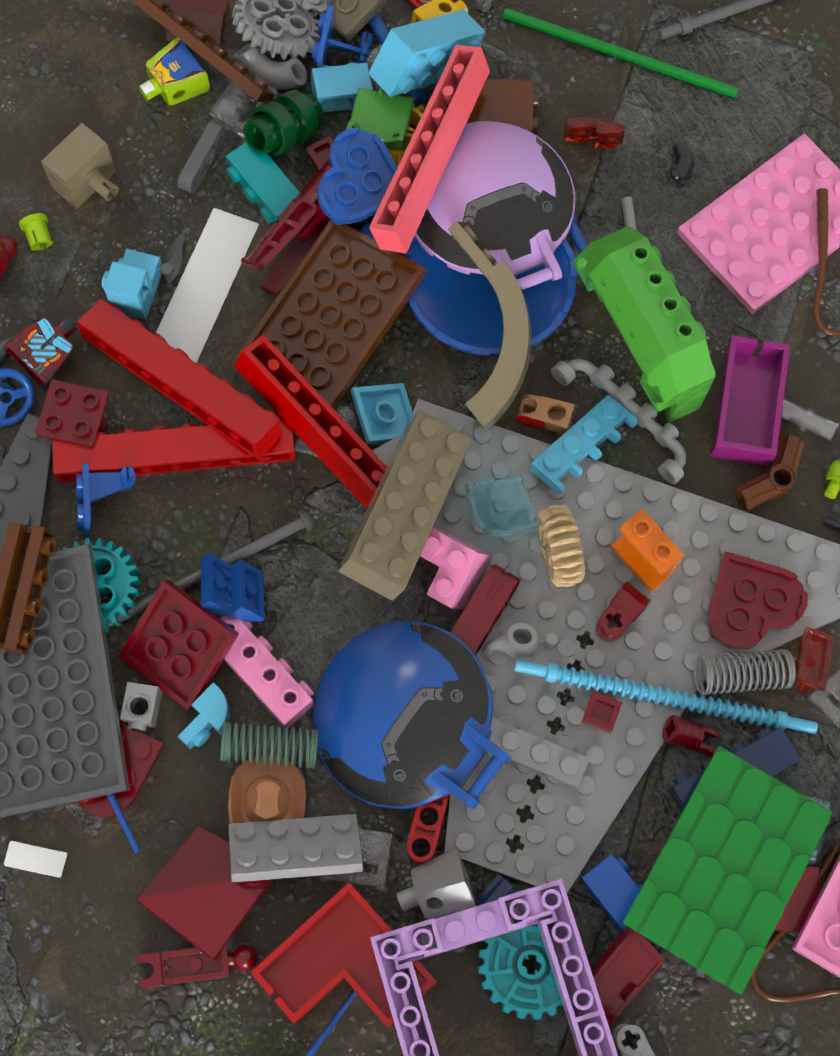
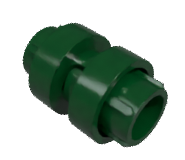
M290 90L276 97L273 101H268L254 108L250 112L249 119L246 120L243 129L244 138L254 152L278 156L292 149L294 145H299L316 135L318 127L323 120V110L320 102L312 94H303L297 90Z

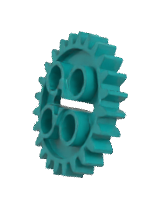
M86 538L84 545L89 544L93 549L100 601L104 596L113 594L110 602L101 604L105 632L108 633L109 623L112 622L119 627L118 617L120 615L125 618L130 617L125 609L127 607L136 608L137 605L131 598L141 595L134 588V586L142 584L141 580L135 576L140 571L136 565H132L134 562L133 558L130 555L125 556L127 552L123 547L116 549L113 541H110L105 546V542L101 538H98L96 544L93 545L92 541ZM74 541V547L80 546L77 541ZM108 565L111 566L107 574L100 575L102 568Z

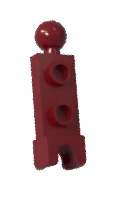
M227 943L214 960L197 947L140 954L137 956V961L143 964H151L154 971L150 978L139 981L140 989L231 977L230 967L235 966L240 971L251 970L256 965L258 956L255 949L249 945H241L233 953H228Z

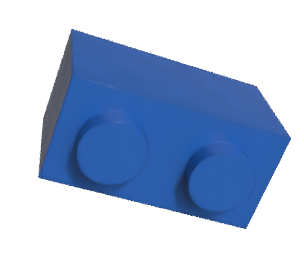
M611 854L579 881L620 932L627 927L623 924V920L642 884L639 882L636 885L628 875L631 873V870L621 857L616 859Z

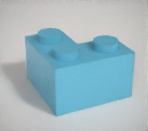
M126 249L123 258H119L118 262H112L110 270L105 271L102 278V288H104L110 305H117L127 316L146 320L162 276L160 257Z

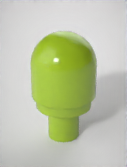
M840 459L830 465L825 476V483L828 486L824 495L830 499H835L840 490Z

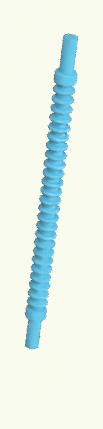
M516 659L514 664V671L544 677L546 682L555 683L556 680H559L561 685L564 682H568V686H572L574 683L577 688H581L584 685L586 690L593 687L595 692L602 689L604 694L608 691H611L612 695L619 693L620 697H624L627 694L629 699L636 696L638 701L645 698L647 703L654 700L656 705L659 702H662L663 706H667L670 703L672 708L679 705L681 710L688 707L690 712L696 709L699 714L702 711H705L706 715H710L713 712L715 717L722 714L724 719L730 716L733 721L739 718L740 722L747 720L749 724H753L756 721L758 726L764 723L765 727L768 728L772 725L773 729L776 730L782 727L783 731L788 728L815 734L818 728L817 722L790 717L787 712L779 710L774 713L772 709H768L765 712L763 707L757 710L756 706L752 705L748 708L745 703L739 706L738 702H734L732 705L730 700H726L723 703L721 698L714 701L712 696L705 699V696L702 694L697 697L696 693H692L689 696L687 691H683L680 694L678 689L671 692L669 687L662 690L660 685L654 688L653 684H649L646 687L644 682H640L637 685L635 680L628 683L626 678L619 681L617 676L614 679H610V675H606L604 678L601 673H597L594 676L592 671L585 674L583 669L576 672L574 667L567 670L565 665L559 668L558 664L551 662L543 665Z

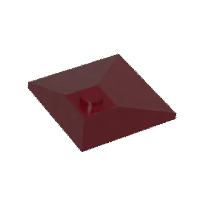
M198 826L138 897L137 902L214 960L271 888L274 879L232 882L230 843Z

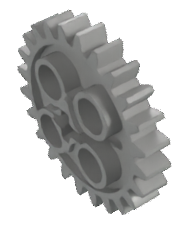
M236 0L232 17H234L232 24L237 26L236 33L243 34V41L251 40V48L261 47V54L270 51L272 58L277 53L281 55L283 60L286 59L288 54L292 58H297L298 54L305 57L307 52H313L315 41L320 39V30H318L319 20L316 19L318 14L305 10L302 6L303 0Z

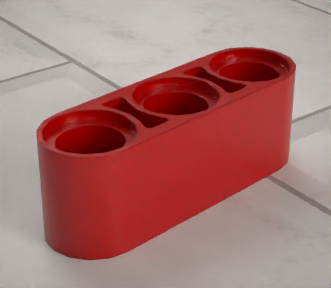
M449 795L427 803L426 806L416 808L407 842V854L412 862L423 864L433 858ZM423 811H434L438 816L437 822L431 826L423 824L420 820V815ZM419 840L427 842L430 846L429 854L424 857H418L412 852L413 844Z

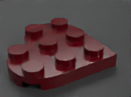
M725 551L708 609L707 623L709 634L713 639L730 649H751L765 637L768 629L781 630L792 627L803 616L808 606L807 591L805 592L803 584L797 579L798 576L785 568Z
M119 721L130 790L114 793V796L121 811L124 813L135 802L165 744L134 728L127 729L128 725ZM107 795L78 801L80 806L93 816L100 818L117 816Z

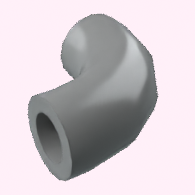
M251 43L242 47L233 56V59L241 61L249 68L247 72L253 77L257 75L269 83L267 88L288 90L298 88L307 81L306 69L297 58L283 62L274 61L264 53L261 54L259 46L251 48Z

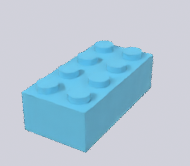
M464 9L392 28L368 74L390 97L401 93L406 94L417 88H425L439 81L455 45L480 47V41L485 31Z

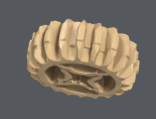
M551 505L539 510L537 516L538 535L544 564L546 565L550 580L558 588L575 586V584L581 583L585 576V559L578 527L572 512L566 505Z

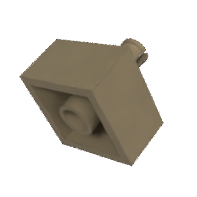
M83 123L73 130L41 161L53 190L76 209L95 191L106 201L113 199L109 193L114 197L118 193L119 187L108 180L116 172L108 145Z

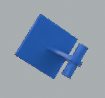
M328 5L327 12H322L319 20L318 30H320L321 40L315 41L312 54L314 64H317V67L326 65L330 49L357 55L356 63H367L368 58L372 57L370 48L374 35L369 33L367 38V32H362L359 48L332 40L336 16L334 6Z
M83 464L82 474H76V502H82L77 503V531H83V540L90 538V502L121 490L125 491L126 488L127 491L131 490L136 480L132 467L128 466V469H126V466H124L119 473H89V464Z

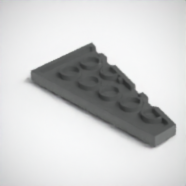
M27 414L0 467V558L9 521L21 523L31 528L33 525L43 527L45 499L50 481L48 477L50 463L53 459L52 439L36 435L35 431L39 418L31 414Z

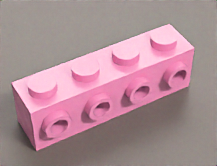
M223 616L220 619L239 633L224 661L284 728L286 726L289 728L314 706L311 698L314 695L313 691L303 680L297 683L290 675L294 672L293 669L283 658H280L278 661L270 653L273 647L262 635L256 638L250 631L253 625L249 621Z

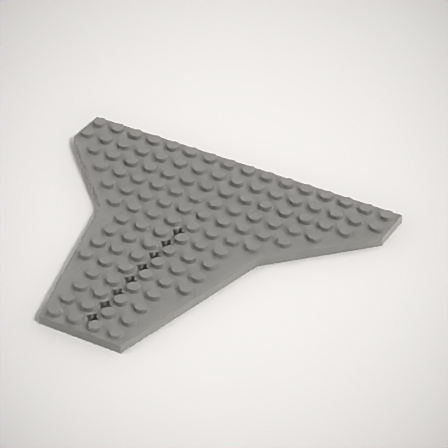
M418 399L410 420L420 409L472 439L433 527L442 528L492 555L475 591L493 564L521 579L514 595L476 655L483 666L488 683L491 685L494 703L492 717L590 758L577 789L509 760L507 764H502L478 798L480 802L475 809L470 808L450 793L444 853L457 848L463 861L533 887L562 879L566 893H568L664 742L662 730L666 720L671 715L680 717L684 710H681L679 705L675 708H672L670 703L667 706H663L662 702L656 705L654 700L647 703L645 698L638 701L636 696L629 699L627 694L624 697H620L619 693L612 695L611 691H608L604 694L602 689H599L597 693L623 702L611 733L581 722L591 694L594 691L593 687L586 690L584 685L581 688H577L574 683L572 686H568V682H564L561 685L559 680L551 683L546 682L544 677L514 671L516 658L510 657L500 650H495L490 656H486L482 653L483 646L488 641L505 634L513 624L524 622L535 628L538 639H545L548 634L553 633L558 637V642L551 650H537L532 656L519 660L543 665L551 662L558 664L559 668L578 662L585 674L592 671L594 676L597 673H601L604 678L606 675H610V679H614L617 676L619 681L626 678L628 683L635 680L637 685L640 682H644L646 687L649 684H653L654 688L660 685L662 690L669 687L671 692L678 689L680 694L683 691H687L690 696L697 691L694 681V663L699 655L708 654L711 656L720 653L724 655L726 653L737 654L739 652L750 653L752 651L774 650L840 619V544L585 457L578 464L583 470V474L580 477L576 478L568 473L560 480L564 484L565 490L558 494L529 470L530 464L551 444L496 425H492L486 430L475 418ZM566 505L575 518L585 559L584 579L581 583L575 584V586L558 588L552 583L549 573H547L537 526L539 510L547 508V506ZM642 508L685 555L674 574L652 593L643 586L610 548L615 541L623 536L620 532L621 525ZM727 551L785 568L798 576L797 579L803 584L805 592L807 591L808 606L803 616L789 629H768L765 637L751 649H730L713 639L709 634L707 623L708 609L724 552ZM627 581L649 598L651 602L618 640L606 642L597 635L596 624L610 604V601ZM611 621L607 626L612 629L616 626V622ZM584 634L590 636L589 639L593 641V646L587 645L585 649H582L576 637H582ZM730 658L729 662L732 668L733 660ZM736 658L737 665L739 664L738 658ZM717 659L716 664H717L718 670H719V664H720V662H719V660ZM723 659L724 667H725V665H726V660H725V659ZM703 662L702 666L703 683L706 682L705 662ZM567 690L570 692V696L574 698V702H568L566 706L560 704L561 699L557 697V693H563ZM560 720V725L564 727V731H558L556 735L551 734V728L547 726L548 721ZM487 752L462 788L466 791L469 790L493 756L492 754ZM535 777L540 778V783L544 785V789H538L536 794L530 792L531 787L526 782L528 779L533 780ZM527 806L530 808V813L534 815L533 820L527 819L526 823H521L520 816L516 814L517 809L523 810ZM514 836H517L524 847L523 850L517 849L514 854L509 852L510 846L506 844V840H512Z

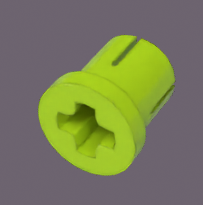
M31 214L19 221L20 229L25 232L30 249L33 251L44 250L53 244L47 227L48 218L46 214Z

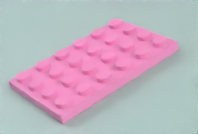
M804 133L681 225L677 230V234L751 314H754L819 263L817 189H828L829 228L827 257L840 247V169Z

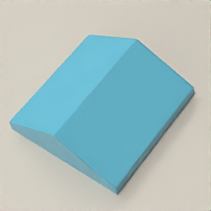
M404 383L353 387L350 390L367 444L381 446L402 435L413 413Z

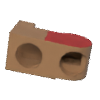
M525 394L522 397L516 419L523 425L555 432L557 436L561 437L572 427L575 417V404L544 396Z

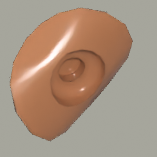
M268 755L266 765L263 764V756H261L258 765L256 764V757H254L252 764L249 763L248 759L244 764L242 763L237 766L231 778L228 812L230 824L303 818L306 788L301 770L296 766L293 768L290 761L288 766L285 767L284 758H282L281 765L278 766L277 756H275L274 765L271 766L270 755Z

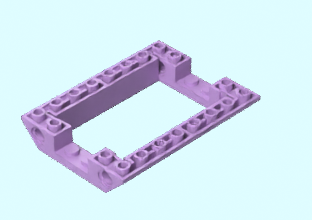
M562 879L503 896L495 901L437 919L432 918L370 937L403 1056H439L412 962L534 924H538L578 1055L618 1056Z

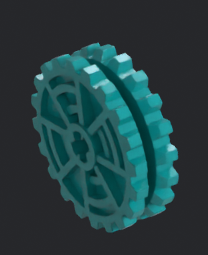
M538 924L483 940L487 946L485 949L479 950L478 957L483 959V965L477 967L478 974H482L485 977L481 986L483 990L490 989L492 994L489 999L493 1004L497 1002L502 1003L501 1011L509 1014L514 1010L516 1011L517 1018L525 1019L526 1015L530 1014L532 1019L538 1020L541 1019L544 1012L548 1016H553L557 1014V1006L564 1008ZM528 955L534 956V962L539 964L538 970H532V975L527 973L525 966H522L523 959L529 960Z

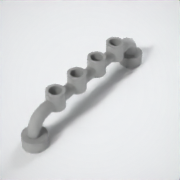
M573 359L567 363L561 360L551 368L553 378L563 386H567L576 378L575 371L580 370L590 376L591 382L597 388H603L613 399L638 419L637 425L642 428L646 427L654 435L659 445L667 447L673 452L674 460L667 459L658 467L660 476L671 485H675L684 476L682 468L686 463V452L680 442L676 440L679 436L678 429L671 423H666L662 427L654 420L658 414L652 405L645 403L640 407L633 401L636 393L630 385L623 384L619 388L611 381L615 375L609 366L602 364L597 368L588 360Z

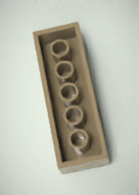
M419 409L407 423L338 572L391 601L402 593L409 582L472 439Z

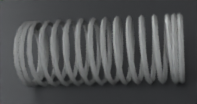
M787 649L752 651L750 653L739 652L737 654L726 653L724 655L720 653L711 656L708 654L699 655L694 663L695 685L703 696L710 693L716 694L717 692L722 694L723 692L729 693L730 691L735 693L736 691L743 692L744 690L748 692L750 690L755 691L756 689L761 691L763 689L768 690L769 688L772 690L776 688L788 689L792 687L796 676L795 662L792 654ZM782 653L789 667V683L785 685L786 671L781 657ZM750 656H751V658H752V663H751V664H750V661H749V657H750ZM743 657L746 659L745 666L742 661ZM730 658L733 660L732 668L729 662ZM736 658L739 659V664H738V665H737V663H736ZM717 659H718L719 662H720V664H719V670H718V666H717V664H716ZM723 659L726 660V665H725V667H724V664H723ZM773 661H774V671H775V676H776V682H775L774 674H773ZM703 662L706 665V690L702 681ZM780 662L783 670V680L780 672ZM767 663H768L769 673H770V680H769V681H768V677H767ZM754 664H755L756 676H757V680H756V681H755V677H754ZM760 664L762 665L763 670V683L760 673ZM741 666L743 670V682L741 678ZM747 667H749L750 683L748 680ZM728 668L730 673V683L728 678ZM735 669H736V674H737V684H736L735 673H734V670H735ZM715 670L717 675V684L715 679Z

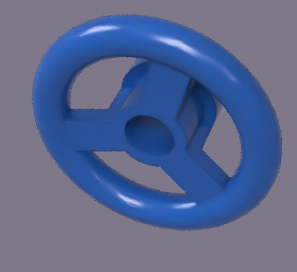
M1 368L0 378L11 377L23 385V387L13 389L7 382L0 381V396L2 393L8 392L5 399H0V426H9L20 422L29 414L34 404L35 392L31 381L25 374L15 369ZM26 396L23 407L16 414L5 417L8 406L15 399Z

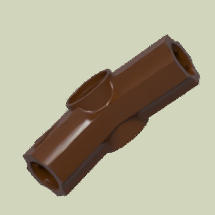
M780 435L777 455L772 461L769 471L734 489L736 500L746 512L774 498L784 497L791 490L797 479L796 472L805 445L800 438L791 435ZM774 476L782 477L786 481V485L777 484Z

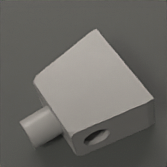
M457 848L411 870L413 887L397 892V898L403 911L420 905L426 919L437 918L476 907L468 873Z

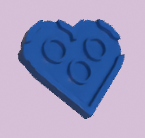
M357 127L344 130L336 136L334 143L330 147L329 163L331 169L323 175L317 188V199L321 210L336 225L359 222L376 214L398 168L386 145L377 134L374 133L372 135L367 131H360Z

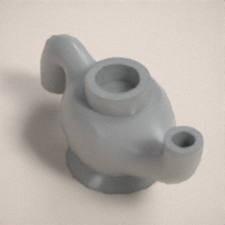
M519 622L510 626L505 634L488 641L483 646L482 653L490 656L493 651L500 650L510 657L524 659L532 656L537 650L547 651L553 649L558 642V637L550 633L545 639H538V634L532 625Z

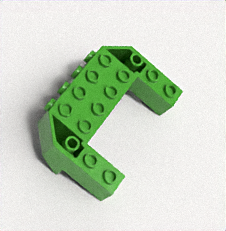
M627 226L591 242L572 263L589 292L594 290L600 302L604 303L643 372L640 384L656 412L662 410L667 421L671 423L700 409L715 378V369L711 362L705 339V330L699 321L694 320L686 297L680 296L676 289V281L673 274L669 270L666 271L662 265L659 250L655 245L651 246L646 236Z

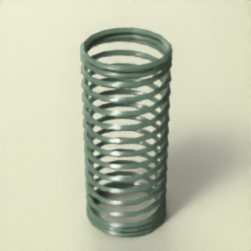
M225 721L223 724L221 762H226L227 760L231 762L234 750V761L237 763L242 745L241 759L244 764L249 745L250 764L253 762L256 746V764L260 763L263 747V764L266 765L270 747V765L273 766L278 742L277 765L280 766L285 742V767L288 766L291 743V766L295 767L299 743V768L303 764L305 744L306 768H315L318 744L317 729H312L310 738L309 729L307 728L304 732L302 743L301 727L298 729L296 742L295 728L292 727L288 742L287 726L283 730L282 741L281 727L278 726L274 741V726H270L267 740V726L264 725L260 740V726L257 724L252 745L253 726L251 723L248 727L246 744L245 723L241 726L239 744L238 723L236 722L234 725L232 743L231 722Z

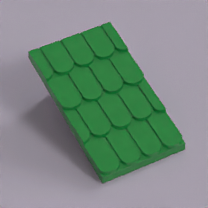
M718 745L626 914L623 924L739 995H742L833 812Z

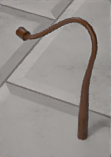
M820 188L816 190L819 266L813 314L817 327L823 333L829 336H840V330H830L823 325L819 314L827 266L829 228L828 189Z
M835 845L829 847V851L826 852V855L818 865L819 888L840 854V848ZM777 930L769 940L750 978L751 986L759 996L768 1001L778 1003L804 1001L840 994L839 987L805 994L776 996L768 994L759 987L756 980L758 965L766 953L787 931Z

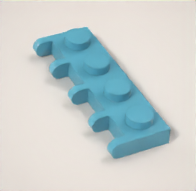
M608 394L530 464L529 470L556 493L561 494L565 490V486L560 480L565 475L570 473L576 478L580 477L583 474V470L578 464L588 455L594 460L601 458L602 452L597 447L607 438L617 443L621 439V434L616 429L624 422L633 428L638 424V419Z

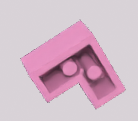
M433 527L420 556L439 566V569L426 595L451 609L464 610L492 555L442 528Z

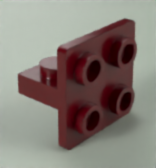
M52 380L35 431L36 435L93 448L98 433H107L108 430L104 412L109 399V393L104 390Z

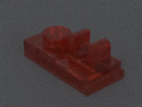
M809 627L804 629L803 635L800 638L795 666V681H798L795 689L804 693H808L812 688L821 691L826 689L834 637Z

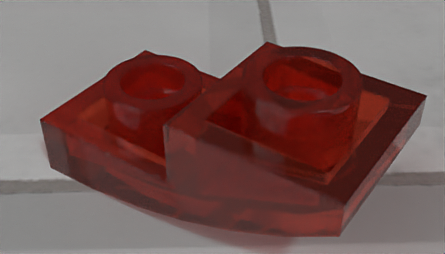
M570 117L566 118L564 126L565 142H584L588 139H593L594 148H615L618 145H622L625 135L624 125L600 118Z

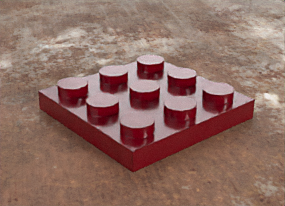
M163 580L120 652L119 657L189 711L194 709L192 704L207 688L239 633L211 611L201 607L198 601L173 582Z

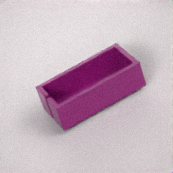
M731 335L725 348L710 457L769 467L777 455L790 345L764 341L757 353V357H754L752 354L758 345V339Z

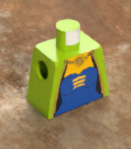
M175 38L147 61L145 65L150 80L139 85L140 92L147 101L161 94L167 104L171 106L211 90L207 73L185 43L179 38Z

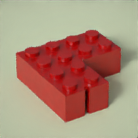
M350 882L250 972L270 996L277 992L281 995L274 1001L294 1024L299 1022L344 979H346L387 1028L394 1023L370 937L392 930ZM417 960L412 963L423 996L437 981Z

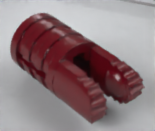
M671 715L663 726L662 737L667 743L679 745L688 750L712 757L716 748L702 744L704 736L719 738L721 731L688 721L676 715Z

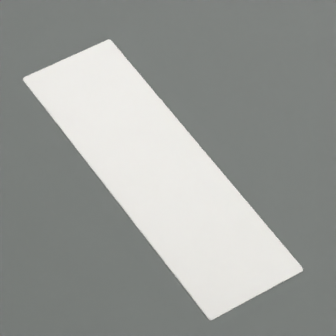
M213 208L156 331L170 346L175 349H182L195 363L199 359L242 264L241 259L245 257L259 226L256 222Z

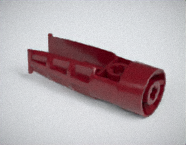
M329 159L280 214L248 259H241V263L262 270L294 236H298L261 285V289L279 295L280 289L286 285L330 221V218L321 210L317 199L318 185L323 175L331 169Z

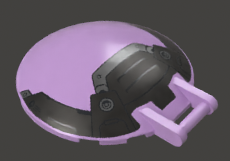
M479 121L466 123L414 237L429 255H435L438 259L447 263V267L470 275V272L483 274L448 230L455 222H458L462 228L468 225L478 238L474 243L481 251L486 247L497 261L493 266L504 259L515 276L544 265L545 269L517 279L522 290L550 279L552 281L561 279V268L553 253L563 239L566 238L573 221L575 191L572 178L557 152L548 143L530 131L502 122Z

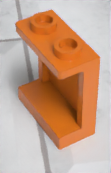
M643 508L621 525L620 532L623 536L610 547L650 593L674 574L685 556Z

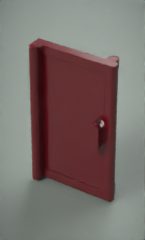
M628 926L591 968L609 1027L666 961L643 935Z

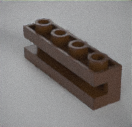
M9 521L0 558V650L27 655L28 647H31L35 636L33 626L35 618L40 614L42 607L41 592L43 586L47 584L49 578L47 567L50 556L54 554L56 548L55 533L45 527L33 525L31 528L21 523Z

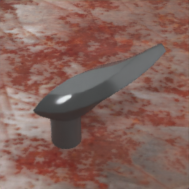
M180 234L165 258L164 264L161 266V271L168 285L175 279L181 268L183 259L182 247L185 239L183 234Z

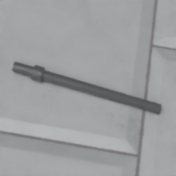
M740 0L692 18L686 16L677 19L676 23L658 29V37L660 40L677 34L683 36L693 32L694 28L774 0Z

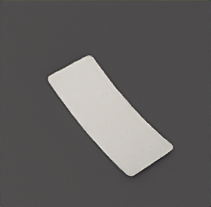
M10 841L4 865L60 878L67 853Z

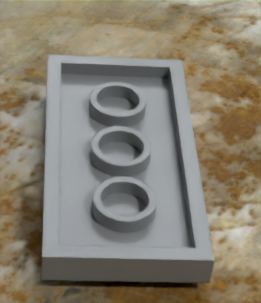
M356 814L229 824L232 882L363 872Z

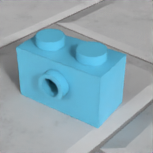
M351 62L340 66L323 65V67L312 68L310 83L312 95L320 102L323 112L353 109L358 88L373 90L367 63L358 64Z

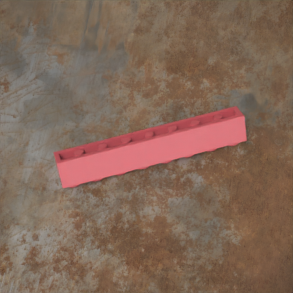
M455 45L369 227L381 250L407 253L490 73L482 47Z

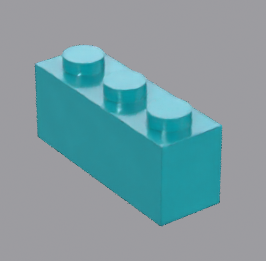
M246 142L226 155L228 164L226 172L234 183L239 182L243 186L246 198L251 203H257L261 208L260 213L268 224L274 223L300 192L268 154L254 152Z

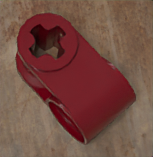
M626 581L596 624L597 635L606 642L618 640L631 623L637 620L651 600ZM614 621L616 626L610 629L607 624Z

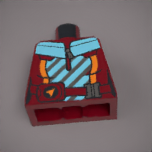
M66 316L55 326L44 317L7 340L3 349L44 389L71 354L74 346L67 338L77 330V327Z

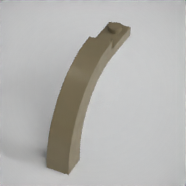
M455 222L448 228L449 232L494 288L503 314V343L498 362L485 385L465 403L481 425L488 430L509 408L524 381L531 354V320L522 289L505 260L502 259L493 266L497 261L486 247L481 251L474 243L478 238L467 225L462 228L458 222Z

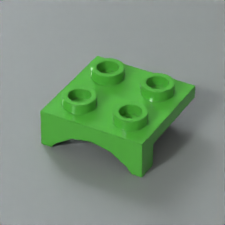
M379 87L378 91L358 88L351 121H348L347 129L357 127L360 131H367L372 135L375 133L388 149L403 151L414 98L401 95L390 97L381 87Z

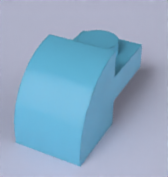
M214 682L192 704V707L199 715L178 736L190 750L195 745L200 747L210 737L211 733L209 730L212 727L222 735L224 722L230 720L228 701Z

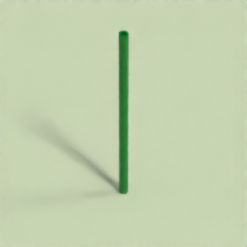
M505 8L503 13V19L729 97L736 98L739 87L509 8Z

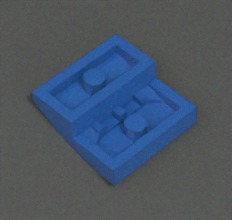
M210 553L206 554L201 558V607L230 618L254 622L263 621L265 619L263 571L241 559L231 565Z

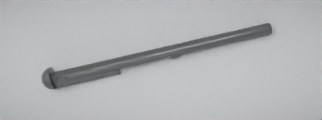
M298 511L299 517L295 521L287 523L219 559L233 565L238 560H244L298 530L306 528L307 532H310L314 527V517L308 511ZM201 568L173 583L183 591L201 582ZM156 591L134 602L137 605L136 608L127 607L125 610L130 617L125 618L120 615L118 617L119 622L122 623L145 611ZM112 622L109 623V629L116 626Z

